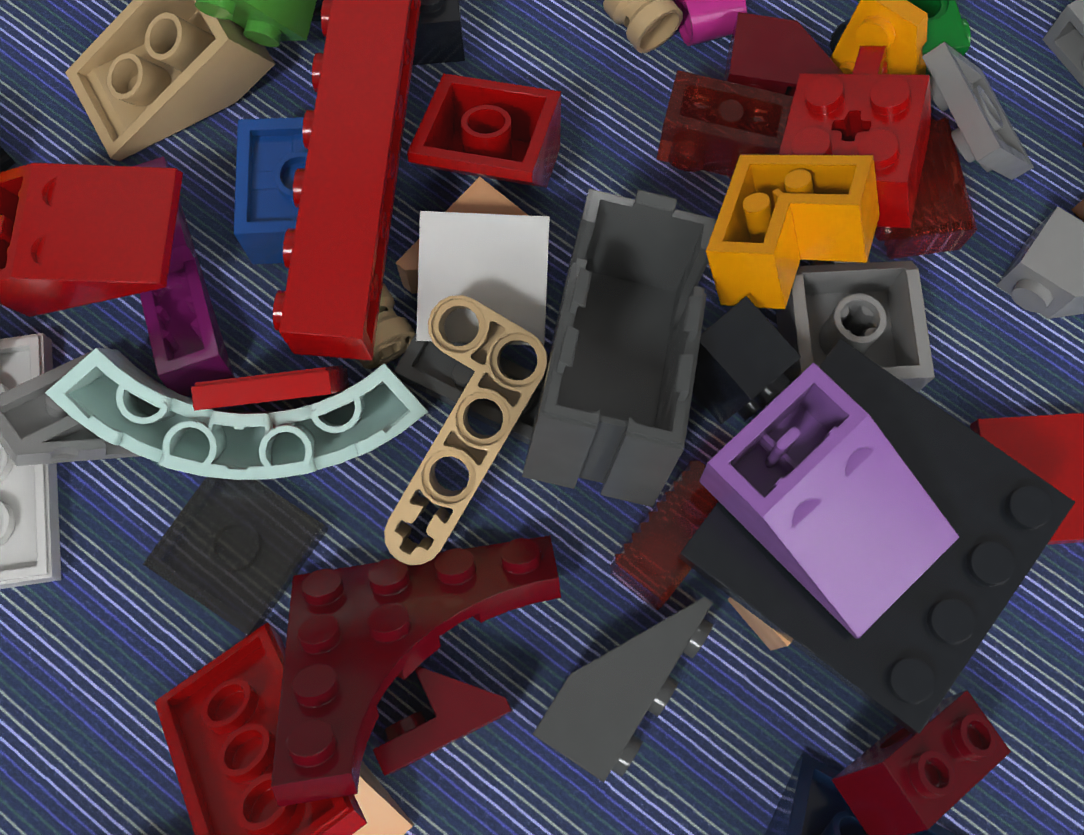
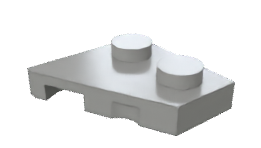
M92 351L0 394V444L16 466L139 457V455L119 445H113L98 437L70 417L45 393Z

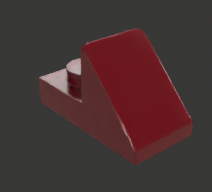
M418 666L415 671L436 717L426 722L422 711H419L384 729L389 741L373 749L384 776L395 773L513 712L508 699Z

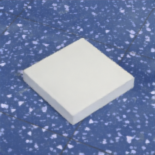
M420 211L416 341H432L428 332V320L432 309L439 301L449 296L463 295L478 301L529 331L544 345L550 216ZM469 309L453 311L447 317L444 324L445 334L450 342H472L479 330V321L475 313ZM520 341V342H513V343H511L510 345H529V344Z

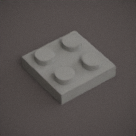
M945 42L922 56L932 75L930 77L931 98L941 111L944 112L949 109L958 128L951 132V136L964 159L969 163L976 160L986 172L994 170L1011 180L1034 168L983 71Z

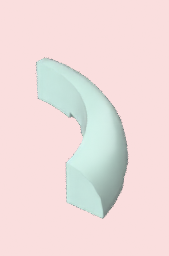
M95 348L45 392L70 417L101 439L113 445H119L134 454L158 462L160 466L198 476L232 480L290 477L312 473L323 468L341 464L376 449L401 434L428 413L423 404L385 363L365 379L345 391L304 407L281 411L255 412L221 407L194 411L191 398L178 394L156 382L133 365L119 350Z

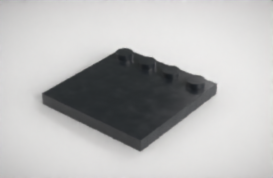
M839 339L819 368L871 416L956 531L959 538L858 639H855L719 501L677 557L910 733L920 734L1075 504V501L845 341Z

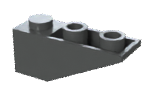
M703 597L571 673L533 732V735L603 783L611 770L622 777L643 743L641 739L633 735L647 711L656 717L660 715L679 683L670 677L669 674L680 656L684 653L693 659L712 630L713 624L704 619L713 602Z

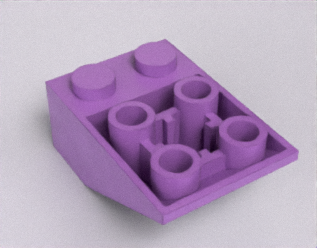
M814 362L707 462L699 481L855 639L860 638L959 538L956 531L871 416Z

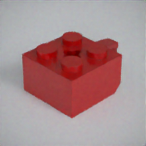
M860 46L852 74L800 73L779 155H873L880 212L877 226L911 228L930 133V75L887 74L888 64L884 60L887 54L886 46Z

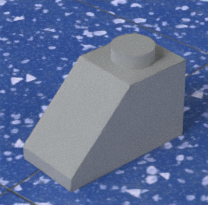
M1057 207L1031 233L996 286L1010 294L1013 301L1023 309L1040 313L1048 319L1084 314V222L1062 208Z

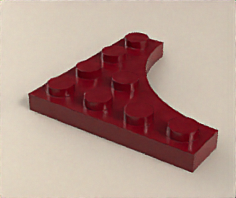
M551 535L530 539L518 538L509 542L466 549H449L438 553L432 560L421 565H409L395 558H390L376 563L338 569H320L312 573L293 575L271 782L278 807L358 794L360 767L367 742L379 718L377 710L379 701L396 677L405 680L424 660L441 647L439 636L471 617L482 623L520 607L561 598Z

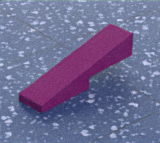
M164 156L134 166L170 168ZM179 199L166 288L139 294L157 375L167 388L187 397L192 395L191 387L195 386L196 382L235 377Z

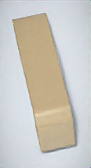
M463 295L449 296L438 302L431 311L428 320V332L434 345L443 353L475 372L389 517L384 530L385 544L390 554L398 561L409 565L424 564L432 560L441 551L543 379L548 365L547 351L543 343L536 336L478 301ZM457 309L472 310L479 321L477 336L472 342L464 346H456L451 343L444 329L447 317ZM522 341L534 348L537 354V366L530 377L516 380L508 377L503 372L500 366V357L507 345ZM488 399L494 401L500 407L503 413V423L497 433L481 435L470 427L467 413L474 401ZM454 457L460 459L466 465L469 471V481L465 488L451 491L438 483L435 476V467L441 458ZM419 491H421L425 497H420L418 495ZM429 501H431L433 504L441 507L427 526L426 533L430 537H424L419 544L414 543L408 538L412 528L406 523L412 524L424 512ZM444 507L451 508L453 513L449 514Z

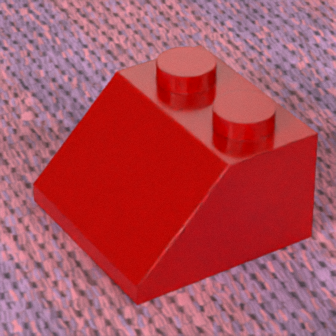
M443 73L407 151L408 162L436 170L547 188L560 151L561 91Z

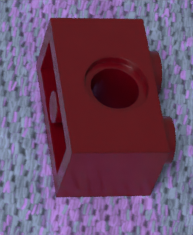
M966 690L943 699L920 734L910 733L900 724L895 726L836 775L832 782L868 835H908L928 830L1011 751L969 691Z

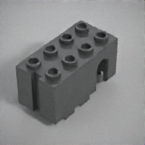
M588 190L568 267L522 477L572 489L575 488L578 478L602 483L600 494L602 496L653 507L684 450L707 296L704 293L705 288L697 286L708 263L706 248L717 219L675 209L676 198L637 190L635 199L598 190Z

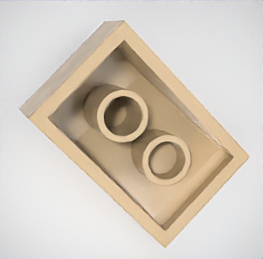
M132 0L65 73L110 159L121 161L235 104L275 65L266 47L247 39L243 35L244 28L231 20L218 19L198 10L195 7L196 0Z

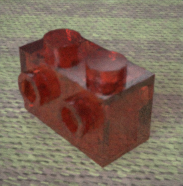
M677 70L663 123L657 160L669 162L673 167L682 171L696 172L704 170L725 175L732 179L740 155H779L793 96Z

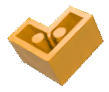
M740 155L706 248L720 304L735 306L747 296L757 308L786 309L800 260L867 263L880 215L874 156Z

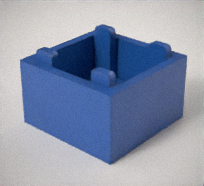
M304 117L238 119L234 235L252 264L284 263L283 242L285 233L288 228H296L299 209L295 207L293 200L294 175L297 168H305L308 149L304 147L302 129Z

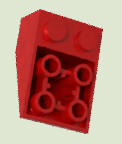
M30 163L0 172V304L28 317L166 288L183 172L177 168Z

